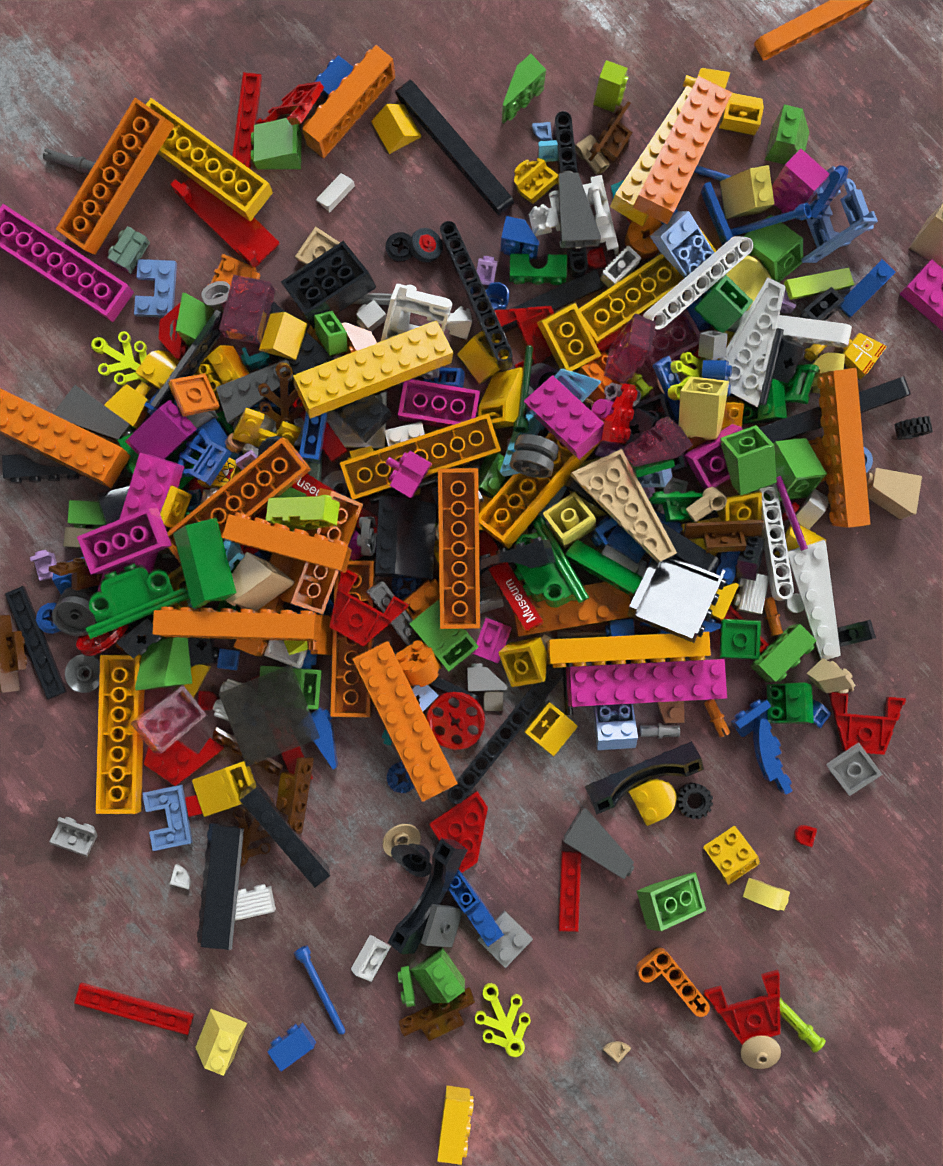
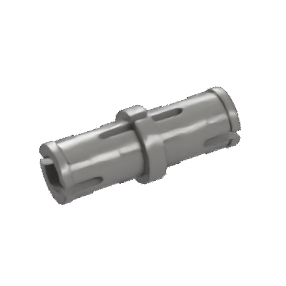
M662 723L657 725H640V737H657L658 739H662V737H680V725H662Z

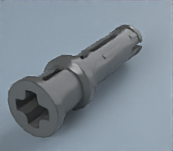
M48 148L44 150L48 154L43 153L45 161L73 168L80 174H89L96 161L87 160L83 156L76 158Z

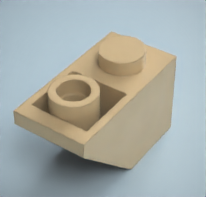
M824 658L806 673L812 683L825 693L851 689L856 686L851 679L853 677L847 669L844 668L842 670L834 661L829 662Z

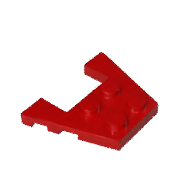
M320 81L299 84L281 99L283 103L280 106L272 107L267 111L269 116L264 120L259 118L255 123L261 124L275 121L281 114H289L287 120L291 125L301 124L316 100L320 97L324 86Z
M551 306L494 310L501 326L515 320L517 321L526 346H533L532 365L542 363L552 354L537 324L539 321L554 314ZM524 360L514 364V368H523Z
M347 569L346 573L341 572L329 627L364 647L409 607V604L394 596L384 613L376 610L349 594L359 576Z
M829 693L843 751L860 743L866 753L885 755L893 735L896 721L899 720L902 706L905 705L906 698L886 697L885 717L848 714V693Z
M162 705L158 713L144 765L177 786L215 755L224 750L225 746L218 744L210 737L198 754L167 733L177 714Z
M779 970L761 974L767 995L731 1005L727 1004L722 986L704 990L707 999L711 1001L716 1011L720 1013L742 1045L748 1039L755 1036L773 1037L780 1035Z

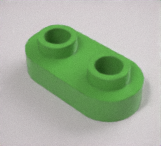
M404 966L398 972L399 984L403 983L404 991L401 992L403 1004L406 1003L407 1007L415 1006V996L409 966Z

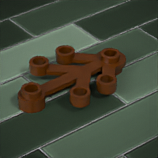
M285 362L279 363L275 368V372L279 377L280 397L271 391L268 384L262 383L258 386L260 395L267 397L281 409L280 416L272 410L268 402L263 401L259 404L260 412L268 415L276 422L277 430L283 421L295 425L294 420L306 410L304 406H300L302 401L296 388L288 396V379L292 376L293 371L289 364ZM286 367L284 372H280L281 368ZM263 388H267L266 392H261ZM297 400V407L289 414V407ZM264 406H268L266 410H262Z
M269 796L272 802L275 804L274 799L271 796ZM237 807L233 811V816L238 820L240 828H244L240 867L244 866L250 857L259 854L266 855L272 848L270 843L263 842L259 847L247 850L251 842L270 835L265 829L256 832L260 823L255 818L250 827H248L245 817L246 811L243 807ZM238 809L243 812L241 817L236 814ZM263 845L268 846L267 852L262 850Z

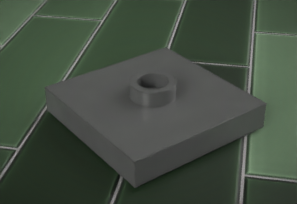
M433 904L421 943L426 946L452 947L463 913L462 909L455 906Z

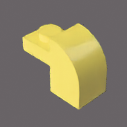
M825 353L819 356L812 364L819 367L818 373L843 370L845 354ZM815 374L812 383L813 393H820V389L817 386L818 374Z
M749 878L743 897L766 907L784 911L788 904L790 892Z

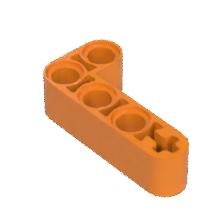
M664 948L654 949L637 964L636 972L643 982H652L662 974L696 1016L704 1017L709 1013L710 1006L706 999ZM659 955H666V958L663 962H657V957ZM643 968H651L650 973L648 975H642L641 972ZM678 970V975L675 978L669 977L671 971ZM685 986H691L689 993H682V989ZM694 998L702 1005L701 1008H698L693 1002Z

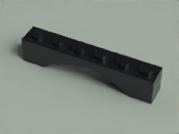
M22 454L2 455L3 478L12 484H20L22 480H29V482L33 483L41 482V479H48V481H60V478L78 480L79 477L84 476L66 466L55 467L38 464Z
M542 537L530 540L531 543L527 545L524 543L513 545L514 549L509 551L505 548L496 551V555L490 556V554L480 556L479 577L488 569L506 562L522 564L529 568H540L555 563L550 540H542Z
M691 741L663 752L658 756L646 759L620 772L611 774L608 777L586 785L585 789L597 815L614 808L627 791L643 781L661 776L688 777L704 770L700 754Z
M257 781L240 793V801L314 888L331 876L329 866L293 830Z
M440 839L432 855L431 872L421 896L410 912L396 925L387 942L400 954H415L423 938L432 905H440L468 849L453 839Z

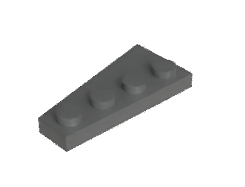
M284 360V361L279 362V363L285 362V363L289 364V361H287V360ZM279 363L216 387L227 423L231 424L236 421L235 419L243 414L245 408L250 409L257 403L260 404L266 400V397L261 396L258 392L260 384H268L273 393L280 390L279 377L275 372V368ZM286 367L281 368L280 372H284ZM293 373L292 376L288 379V383L294 380ZM263 388L261 392H266L267 388Z

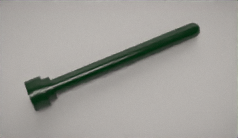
M527 345L525 349L519 414L513 425V430L519 433L529 431V422L526 418L527 407L524 400L528 398L533 355L532 345Z

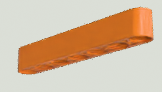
M829 0L762 35L754 42V46L762 60H768L868 7L873 0Z

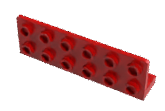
M189 178L182 184L175 179L170 184L174 192L253 268H256L280 244L255 218L251 221L247 220L193 179Z

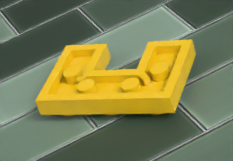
M245 408L232 439L249 443L259 448L261 443L268 437L279 436L288 439L293 446L300 435L301 427L283 421L277 433L260 428L265 414Z

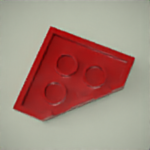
M623 383L621 387V392L623 393L616 397L612 405V410L614 411L611 415H607L605 419L602 441L626 444V441L629 440L631 433L629 424L634 416V409H632L633 401H636L637 398L635 385Z
M475 791L465 798L464 801L456 804L429 823L439 841L441 838L453 839L468 849L459 867L461 873L475 865L479 858L488 806L478 791Z

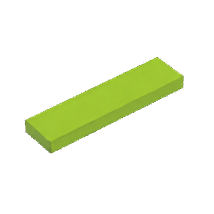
M849 268L788 279L784 282L789 300L822 294L831 286L835 290H841L855 285Z

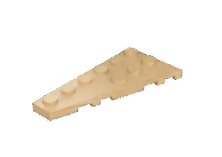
M622 449L570 474L657 563L677 553Z

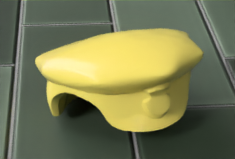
M747 255L725 274L753 302L766 279H771L769 272L759 258Z

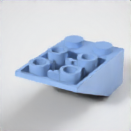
M678 211L671 217L668 225L664 223L650 235L659 251L684 278L714 254L713 249L689 211Z
M633 704L593 706L597 750L636 748L638 735Z

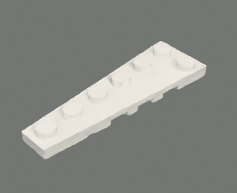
M825 540L807 545L808 549L800 551V548L788 551V557L813 637L817 640L815 644L820 660L822 658L828 660L841 656L827 547Z

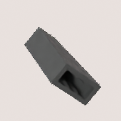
M572 171L559 173L558 199L561 248L599 246L601 235L579 174Z
M76 385L73 386L53 412L54 415L87 431L116 441L132 434L135 429Z
M582 806L562 840L623 879L626 876L629 877L634 869L633 860L593 815Z

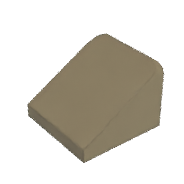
M484 692V711H503V692Z

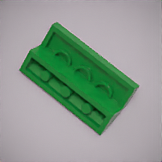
M217 518L185 525L173 533L192 608H200L210 601H224L237 593Z
M576 540L565 554L568 561L632 598L643 579L642 576L579 540Z

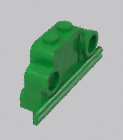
M542 516L534 519L532 524L537 532L531 535L525 534L520 536L516 544L524 543L527 545L531 543L530 540L542 537V540H550L556 562L540 568H529L516 563V569L513 571L517 580H522L524 584L522 587L527 596H531L536 602L545 600L547 605L553 608L560 607L570 601L577 600L578 603L589 599L588 594Z
M131 563L124 566V570L116 573V570L108 572L101 581L102 592H96L90 598L89 609L94 614L97 623L86 627L90 639L153 614L154 610H161V607H170L190 599L186 588L174 591L165 571L153 569L148 573L147 568L141 564Z

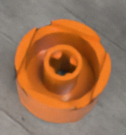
M651 216L648 217L643 226L632 221L625 236V245L630 246L641 257V260L656 256L659 249L650 235L663 224Z
M421 640L414 641L413 644L396 654V658L410 686L419 685L423 687L432 683L439 674L437 672L439 668L441 669V663L432 648H429Z

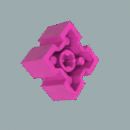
M409 451L408 454L404 453L399 462L389 457L386 464L395 469L389 478L391 481L390 486L410 498L413 497L432 463L412 451Z

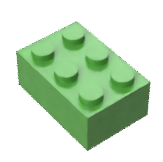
M801 624L791 625L760 655L759 660H755L750 667L765 682H780L786 677V671L790 667L794 668L800 663L801 660L799 658L804 653L807 655L813 650V644L817 640Z

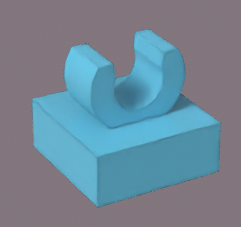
M557 140L538 142V158L543 159L545 162L557 161Z

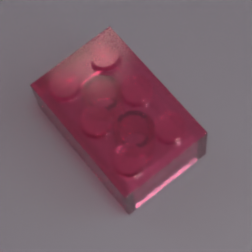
M233 275L219 327L224 337L261 345L275 295V289L271 282Z
M685 309L664 328L654 329L649 327L637 333L633 342L650 373L655 371L652 365L662 358L670 356L671 361H675L681 357L682 353H691L699 349L700 332L689 312Z
M636 313L633 315L609 347L604 376L622 384H625L629 378L634 376L638 367L641 368L645 358L649 357L653 352L654 346L652 341L656 336V322Z
M184 685L174 687L130 724L154 754L164 752L207 715Z

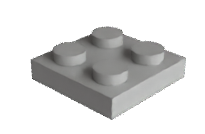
M857 743L826 764L849 796L883 775L860 743Z
M504 910L495 920L504 936L489 947L481 936L478 937V941L506 968L533 938Z

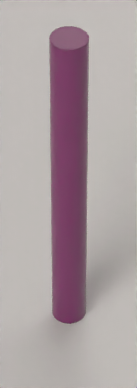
M778 476L776 477L777 483L775 484L800 551L806 550L808 546L782 477Z

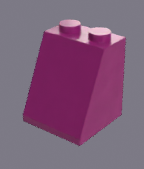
M169 400L159 407L125 442L138 455L145 453L166 460L197 428L186 416L183 417L180 410Z

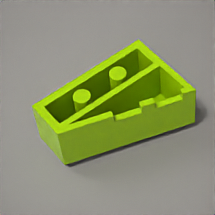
M607 60L605 61L599 77L593 105L611 112L615 111L616 106L621 105L629 78L627 76L628 68Z
M329 495L268 498L266 521L274 525L275 523L285 525L293 532L295 528L307 531L336 526L340 502L333 500Z

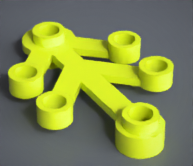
M123 331L118 335L125 355L108 346L107 341L101 337H96L92 340L91 347L96 353H106L120 361L111 365L100 364L98 371L101 375L108 376L110 373L129 368L136 371L139 368L140 364L134 360L130 344L131 336L127 332ZM127 335V339L123 341L122 337ZM137 341L134 344V349L139 353L140 362L142 363L147 356V346L143 341ZM97 342H101L100 347H96ZM139 345L144 346L142 350H138ZM107 367V371L103 373L102 369ZM135 372L127 375L117 373L114 376V381L121 386L127 382L139 379L149 383ZM123 376V381L118 382V378Z
M690 352L681 354V361L678 360L671 363L670 367L673 373L681 372L687 375V377L681 383L672 385L668 389L670 399L680 400V391L690 377L702 378L703 360H706V358L698 359ZM691 363L695 365L697 368L694 370L684 364Z
M488 983L483 987V996L486 1000L491 1001L498 1020L486 1016L484 1011H477L475 1021L477 1024H485L505 1033L506 1038L494 1035L493 1030L486 1029L483 1032V1040L486 1043L492 1042L505 1047L506 1053L509 1056L519 1057L525 1049L522 1038L526 1027L530 1024V1016L525 1012L519 1015L520 1024L514 1035L511 1027L518 1008L522 1005V997L518 994H514L511 997V1006L506 1017L498 999V987L493 983ZM493 988L494 993L488 994L487 989ZM519 998L520 1002L514 1004L513 999ZM480 1014L484 1016L482 1021L477 1019V1016ZM526 1016L528 1021L522 1022L521 1018ZM491 1033L492 1038L487 1039L485 1035ZM517 1043L518 1048L512 1049L511 1045Z

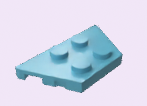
M563 368L554 376L582 403L601 383L598 379Z

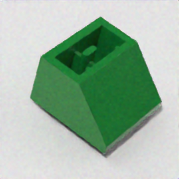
M725 275L712 285L695 306L694 310L716 331L724 333L745 313L753 303V300Z
M772 379L767 405L759 404L758 408L742 399L744 402L742 424L771 423L787 418L784 382Z
M805 682L767 684V701L772 706L767 709L769 723H814L811 684Z

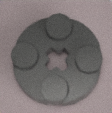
M360 517L359 527L361 535L357 536V545L361 546L362 555L373 556L372 553H375L377 533H374L373 527H376V521L374 517Z

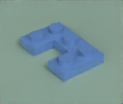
M138 259L137 279L155 281L154 297L135 296V316L163 318L174 308L176 261Z
M183 785L142 793L145 811L165 809L168 822L167 828L149 832L152 851L193 843Z

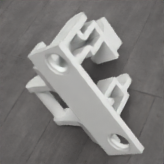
M602 175L591 177V183L584 184L583 188L589 204H594L595 221L601 235L600 243L606 242L607 250L613 249L614 254L618 255L619 246ZM558 190L549 193L551 208L546 207L544 204L540 205V207L534 206L532 208L529 218L535 236L550 233L553 227L560 231Z
M396 284L390 299L381 341L420 327L409 324L411 313L426 316L428 321L433 322L437 320L439 324H442L441 329L443 333L447 329L450 330L449 334L467 339L473 321L470 309L467 308L464 311L463 307L460 306L454 313H450L452 302L449 299L418 292L413 285Z

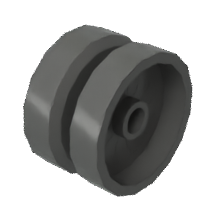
M519 435L515 441L514 449L516 452L511 456L510 467L529 477H550L554 468L553 461L556 459L559 450L558 446L553 441L538 435Z
M72 587L65 589L52 614L54 624L59 630L73 636L88 634L86 627L97 623L94 614L89 609L90 598L96 592L89 588L78 591L72 589Z

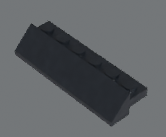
M209 823L207 831L208 842L205 851L206 862L203 871L204 882L201 891L202 901L199 911L200 921L197 931V942L203 948L232 950L244 828Z

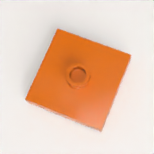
M205 373L169 380V387L183 417L219 409L220 405Z

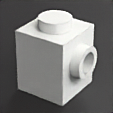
M374 300L368 305H362L356 314L357 324L360 328L371 332L386 321V313Z

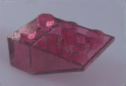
M667 416L660 419L653 428L643 432L635 442L629 443L623 452L627 460L636 467L677 458L693 446L682 428Z

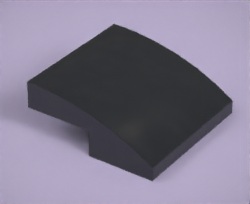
M129 486L96 493L105 525L120 519Z

